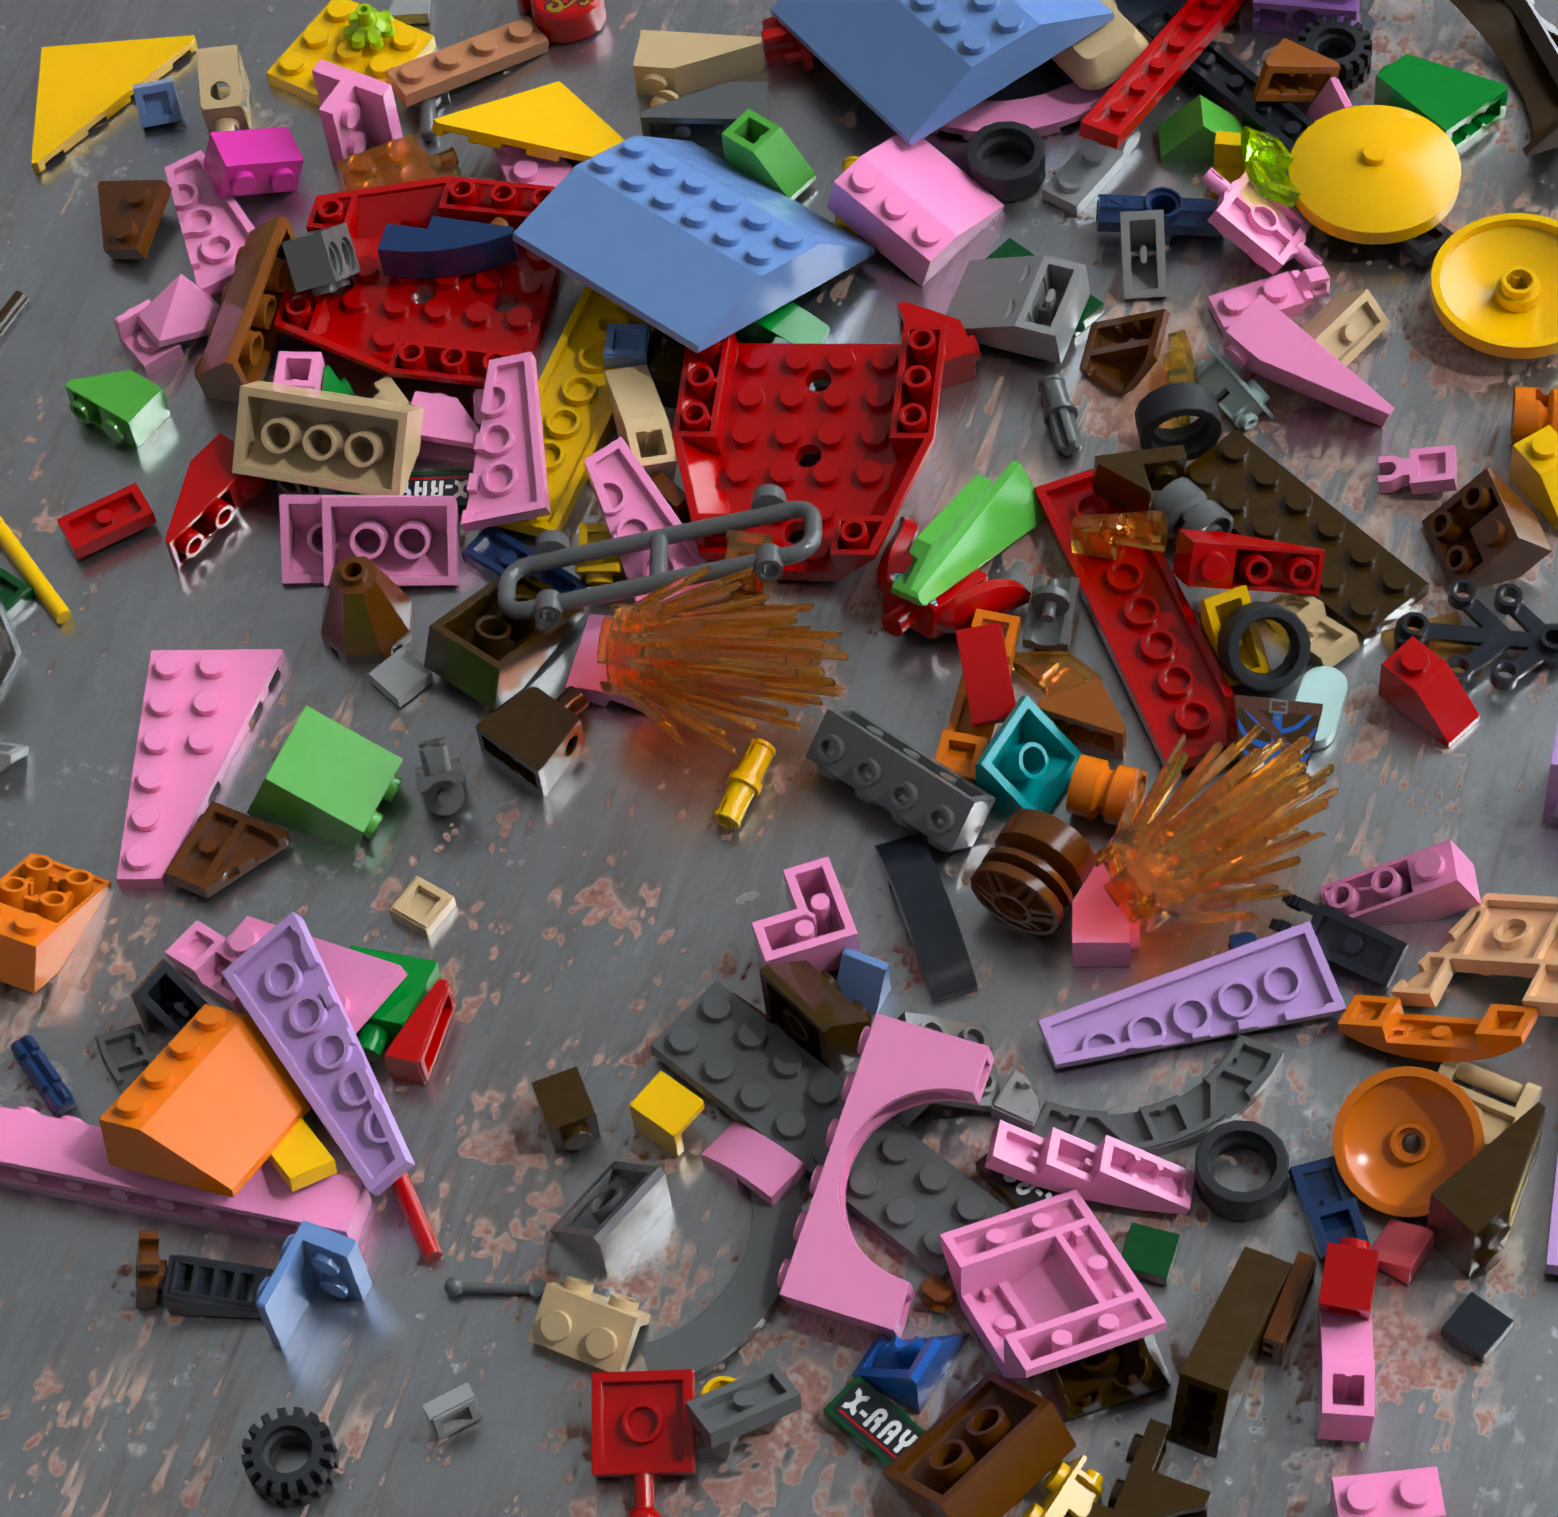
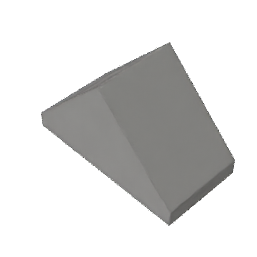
M1163 210L1120 212V256L1124 299L1167 297Z

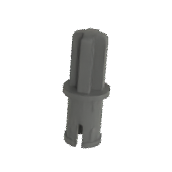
M1056 374L1048 375L1038 383V391L1041 394L1045 407L1043 419L1045 424L1051 427L1057 450L1063 452L1065 456H1071L1075 451L1081 450L1083 445L1076 422L1078 410L1070 402L1063 376Z

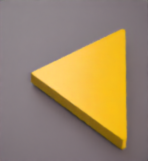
M195 35L41 47L31 158L34 173L42 172L46 168L45 163L60 151L66 153L89 135L88 129L105 117L108 120L131 102L130 96L134 94V84L159 80L173 69L172 63L185 53L192 54L197 49Z
M560 81L433 119L431 130L435 135L442 137L448 133L468 136L469 143L501 149V144L527 149L526 155L555 162L559 161V157L584 162L625 141Z

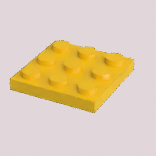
M331 0L266 72L270 85L321 106L312 73L313 68L320 59L386 82V70L432 53L436 48L435 37L394 19L391 25L394 26L396 34L391 38L381 37L384 43L381 49H371L369 42H366L363 48L356 49L352 47L351 41L344 40L343 30L349 25V14L356 11L357 6L360 4L352 0Z

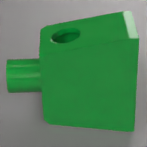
M351 945L350 949L401 965L408 974L356 1033L368 1062H378L385 1044L393 1042L437 980L442 979L437 961Z

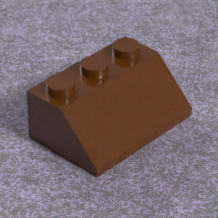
M990 1371L882 1473L886 1480L922 1517H1002L1013 1506L1018 1504L1077 1445L1051 1401Z

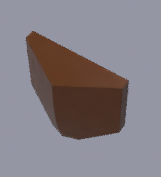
M1160 309L1091 323L1079 370L1111 394H1127L1131 392L1158 361L1170 313L1166 309Z

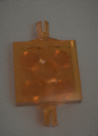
M413 133L336 162L339 175L344 182V189L338 192L437 178L436 171L458 164V157L453 147L430 156L421 149Z

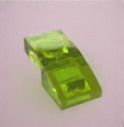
M1244 126L1241 131L1242 157L1253 189L1260 197L1292 208L1301 194L1286 175V171L1294 158L1279 138Z

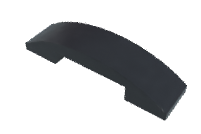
M920 833L876 845L875 852L889 888H892L917 954L918 967L932 1004L978 991L974 971L953 908L937 867Z

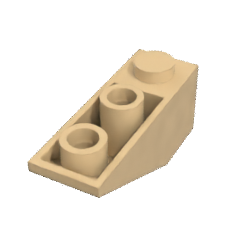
M647 364L605 370L604 376L618 438L622 437L650 478L662 472L673 482L678 460L669 421Z

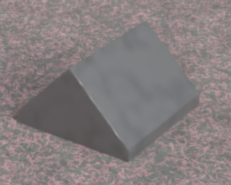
M614 1161L549 1231L555 1238L608 1276L672 1207L666 1174L658 1166Z

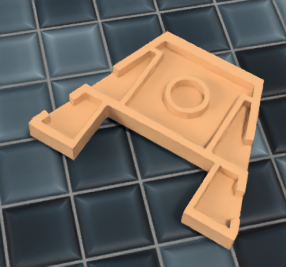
M1486 893L1480 899L1481 905L1471 908L1448 931L1450 940L1438 952H1427L1417 963L1420 970L1408 983L1401 979L1391 990L1393 997L1400 998L1402 1006L1436 1008L1456 972L1521 976L1533 978L1522 999L1523 1005L1538 1007L1539 1016L1558 1017V897Z

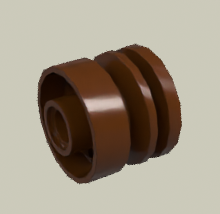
M1027 808L1016 810L1009 817L995 839V848H991L987 852L982 863L970 878L971 889L978 901L991 914L1007 925L1026 933L1036 935L1052 934L1062 922L1064 914L1070 909L1073 901L1072 896L1077 895L1094 868L1096 854L1089 842L1076 829L1061 819L1039 810Z

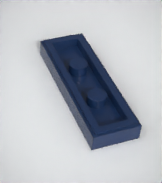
M492 526L485 528L461 554L464 562L494 580L502 574L508 565L516 560L534 555V550L497 527ZM563 568L531 574L560 593L591 587Z

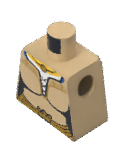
M237 44L196 49L201 112L209 135L210 132L252 129L251 86ZM219 83H225L228 87L219 88Z

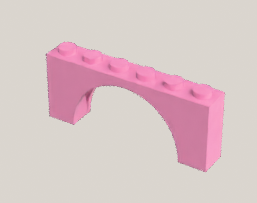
M876 1013L872 1027L865 1026L861 1033L857 1053L862 1056L856 1073L849 1072L845 1079L841 1098L846 1102L840 1119L834 1118L828 1128L825 1145L830 1147L824 1166L818 1164L813 1172L809 1192L814 1195L808 1213L802 1211L798 1216L793 1232V1239L798 1242L792 1259L786 1258L781 1265L777 1278V1287L781 1288L780 1296L788 1305L892 1338L898 1336L901 1339L916 1291L910 1282L900 1279L876 1265L857 1245L851 1232L846 1210V1189L850 1170L858 1152L870 1135L879 1126L900 1112L914 1106L938 1101H958L979 1105L994 1057L989 1046Z

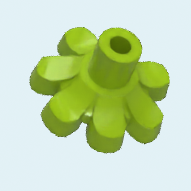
M360 4L357 6L356 11L348 16L349 25L343 30L344 40L351 41L352 47L356 49L363 48L366 42H369L373 50L381 49L384 46L381 37L391 38L396 34L394 26L391 25L394 21L391 12L383 10L378 13L377 9L372 8L370 4Z

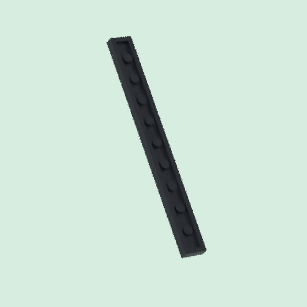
M1167 3L1136 25L1154 40L1178 11ZM1214 40L1210 42L1184 72L1188 78L1288 159L1297 139L1314 123L1311 118L1290 101H1255L1252 98V94L1259 77ZM1439 223L1434 228L1415 238L1393 244L1424 268L1434 261L1441 246L1454 233Z

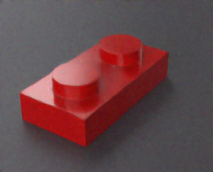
M136 482L57 519L59 528L77 560L157 523L154 512Z

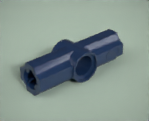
M1167 187L1154 188L1146 196L1098 194L1096 210L1097 232L1120 233V212L1163 210L1165 243L1174 240L1177 235L1223 237L1207 221L1216 210L1218 199L1182 198L1177 191Z

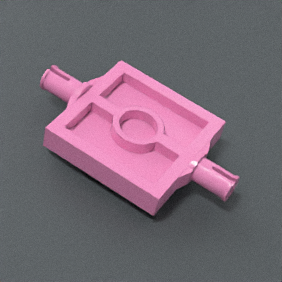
M1212 167L1202 177L1200 182L1219 196L1217 208L1207 221L1223 237L1230 239L1247 253L1256 264L1264 267L1273 276L1286 261L1292 258L1297 260L1306 269L1319 267L1324 259H1321L1304 245L1306 233L1312 224L1300 211L1249 169L1238 180L1232 181L1231 184L1213 170Z

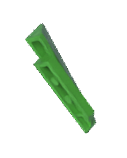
M1013 460L994 484L992 480L977 474L915 538L909 551L913 556L912 565L897 581H894L891 593L919 606H926L1044 522L1045 519L1041 513L1034 485L1023 466Z

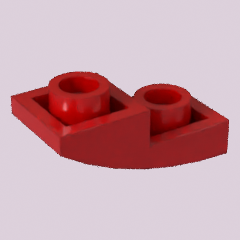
M1001 622L955 630L973 728L1003 723L1016 705Z

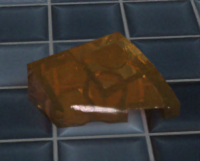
M1153 510L1076 515L1071 526L1072 552L1117 560L1120 545L1165 552L1168 541L1166 514L1164 511Z

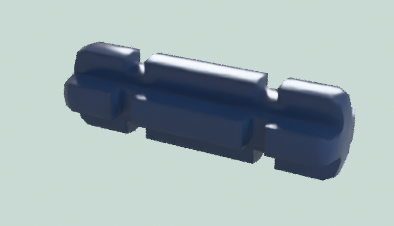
M24 1035L20 1040L14 1041L11 1045L13 1056L19 1065L23 1067L25 1074L42 1099L45 1100L52 1114L62 1116L66 1111L72 1110L75 1106L72 1093L66 1084L62 1082L61 1077L45 1053L41 1051L34 1037Z

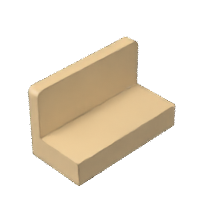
M1363 289L1336 295L1302 329L1347 367L1391 323L1370 291Z

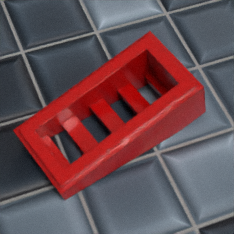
M437 980L387 1049L384 1061L389 1075L393 1079L424 1086L428 1083L456 1008L448 980Z

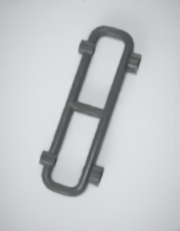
M764 484L758 486L752 492L751 509L574 547H570V540L564 533L557 530H546L541 532L535 539L534 555L516 560L502 572L498 582L497 594L499 610L507 617L517 620L535 618V621L540 626L550 628L561 622L562 612L752 572H755L762 581L773 582L782 576L783 566L807 559L820 547L822 540V517L818 508L811 503L805 501L787 502L786 493L782 488L773 484ZM791 519L804 520V538L794 545L780 548L776 544L765 543L760 545L753 554L668 571V545ZM650 549V573L648 576L561 594L552 589H545L540 591L533 600L515 601L516 584L526 575Z

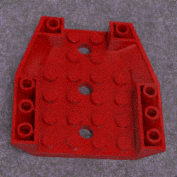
M444 176L317 195L306 225L307 233L346 222L361 271L348 277L350 284L343 287H351L353 289L347 291L344 295L333 294L334 291L312 296L311 289L297 293L284 292L273 324L274 329L386 376L485 387L489 360L526 352H532L535 359L537 358L562 270L517 243L519 251L517 261L494 269L444 278L409 279L386 277L383 274L377 250L387 223L428 229L432 216L487 224L495 217H501L507 221L508 227H514L515 231L555 187ZM423 295H430L434 297L427 301V303L425 304H418L414 302L418 297ZM503 304H513L516 306L509 310V312L502 313L496 311Z
M904 325L901 344L738 343L736 335L733 333L699 353L686 347L672 438L691 522L750 510L751 494L754 489L764 484H773L784 490L787 502H809L818 508L822 517V540L820 547L807 559L783 566V574L778 580L839 581L874 560L935 442L948 326ZM827 379L831 381L830 385L823 391L814 392L809 390L810 385L816 380ZM817 454L821 456L819 462L814 466L802 467L798 465L801 458L805 455ZM791 519L695 539L698 553L701 557L715 562L753 554L760 545L765 543H773L780 548L791 546L794 544L788 542V538L795 531L804 530V520ZM755 572L743 574L752 580H760Z

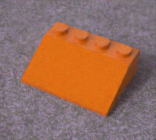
M205 1004L99 1118L109 1165L234 1198L312 1106L250 1016L245 1013Z

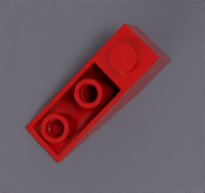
M221 433L190 461L165 537L171 561L177 569L189 558L197 555L202 549L203 544L220 528L225 527L232 519V516L248 500L256 497L262 486L266 483L265 478L232 473L235 442Z
M1179 529L1173 574L1188 587L1233 589L1246 585L1250 591L1319 595L1325 550L1226 532Z

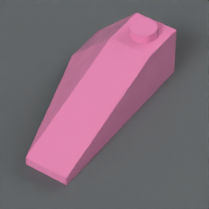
M1259 294L1225 331L1220 345L1225 348L1224 353L1227 358L1240 368L1246 366L1259 376L1380 427H1383L1389 421L1395 410L1390 403L1262 294Z

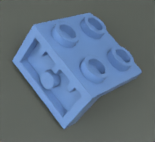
M306 1220L302 1221L295 1235L291 1234L286 1238L281 1248L279 1264L272 1276H267L261 1282L256 1294V1307L274 1346L284 1349L319 1285L336 1297L346 1298L348 1294L364 1301L372 1286V1281L356 1240Z

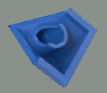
M970 1333L924 1338L915 1336L913 1339L903 1340L898 1336H894L892 1341H888L883 1335H877L851 1376L853 1378L857 1375L861 1376L882 1395L920 1414Z

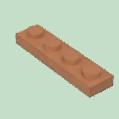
M526 16L386 70V83L391 84L392 91L404 106L408 107L548 52V39L531 18Z

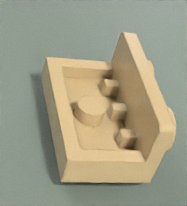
M566 1276L565 1281L546 1283L528 1341L608 1372L626 1371L640 1326L648 1325L651 1314L638 1310L639 1302L633 1298L617 1293H611L610 1298L594 1293V1284L580 1278Z

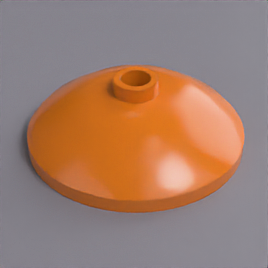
M1414 1066L1386 1069L1361 1082L1342 1104L1333 1131V1151L1336 1165L1349 1189L1370 1207L1398 1217L1414 1218L1427 1216L1431 1193L1485 1148L1482 1120L1467 1093L1446 1076L1433 1070ZM1416 1135L1421 1139V1148L1416 1153H1407L1404 1149V1141L1408 1136Z

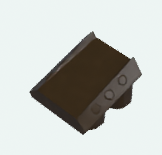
M1154 1334L1049 1370L1064 1413L1068 1419L1169 1386L1172 1379L1167 1371Z

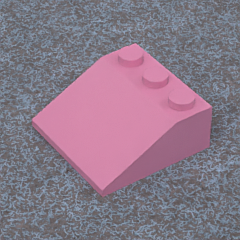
M898 134L863 154L834 181L827 208L921 287L984 229L1005 206L924 138L910 146Z

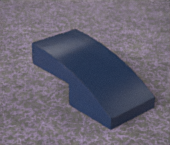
M1334 1156L1290 1167L1288 1174L1320 1259H1325L1327 1243L1339 1244V1238L1341 1237L1357 1238L1369 1242L1356 1198H1351L1349 1188L1338 1170Z

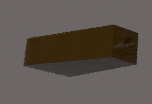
M1247 1246L1244 1247L1180 1371L1170 1426V1440L1217 1458L1262 1355L1263 1337L1292 1268V1263Z

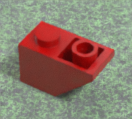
M1341 1237L1339 1238V1244L1327 1243L1318 1302L1319 1312L1370 1320L1378 1275L1379 1251L1369 1249L1370 1243L1368 1241Z

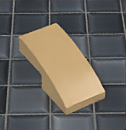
M1281 593L1270 601L1294 612L1305 624L1311 641L1309 661L1315 666L1333 667L1360 648L1356 633L1326 616L1323 602L1310 594ZM1266 620L1289 644L1287 632L1281 624L1273 620Z

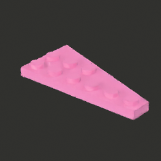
M283 649L151 650L116 876L120 889H166L169 882L165 871L189 837L198 818H201L208 808V799L215 785H220L250 729L248 723L258 704L264 703L269 693L268 685L276 671L280 672L286 661Z

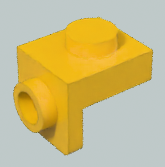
M579 523V545L611 539L606 523ZM618 556L575 565V573L580 579H586V584L592 586L613 583V579L625 578Z

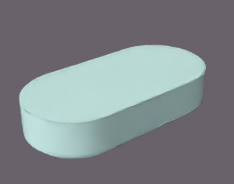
M1318 666L1309 670L1302 678L1295 700L1323 704L1312 750L1325 748L1333 741L1347 699L1348 682L1346 677L1338 669L1329 666Z

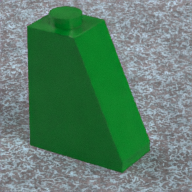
M1406 54L1393 64L1385 65L1376 75L1374 104L1406 109L1429 119L1447 134L1456 150H1458L1505 117L1508 87L1497 81Z

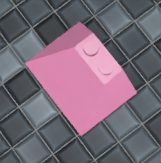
M1077 1189L940 1234V1244L961 1309L1004 1378H1028L1167 1329L1166 1320Z

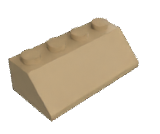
M255 381L242 385L239 392L232 473L364 495H403L420 451L424 407L265 381Z

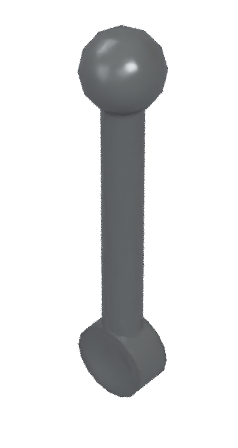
M450 1277L445 1282L444 1290L453 1297L460 1295L462 1292L528 1294L531 1299L541 1301L546 1282L542 1279H534L529 1284L462 1282L458 1277Z

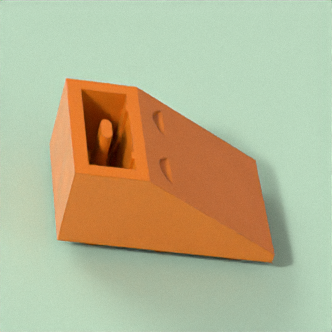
M34 853L29 854L0 879V981L35 994L63 967L111 888V881L92 875L89 871L76 869L53 861L47 856Z

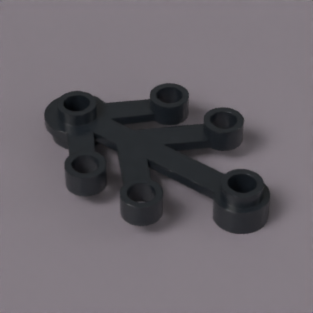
M1458 579L1452 582L1448 593V603L1454 609L1463 611L1478 627L1429 622L1425 615L1419 612H1409L1401 616L1396 622L1393 639L1398 648L1412 636L1426 647L1429 646L1430 642L1479 646L1466 656L1455 654L1446 660L1451 668L1460 667L1465 670L1464 673L1454 672L1462 686L1470 681L1471 676L1509 649L1525 652L1513 661L1510 659H1500L1493 664L1490 682L1498 690H1512L1516 687L1520 678L1539 665L1549 668L1558 667V644L1555 645L1547 642L1553 641L1558 643V624H1545L1522 602L1523 592L1514 584L1507 583L1497 588L1494 607L1499 613L1510 615L1525 632L1512 631L1476 598L1477 588L1473 582L1467 579ZM1464 592L1468 594L1469 597L1462 598L1457 596L1455 593ZM1508 596L1513 598L1515 601L1506 602L1502 599V597ZM1409 627L1417 628L1419 630L1414 631L1409 629ZM1507 672L1511 674L1512 677L1503 678L1498 673Z

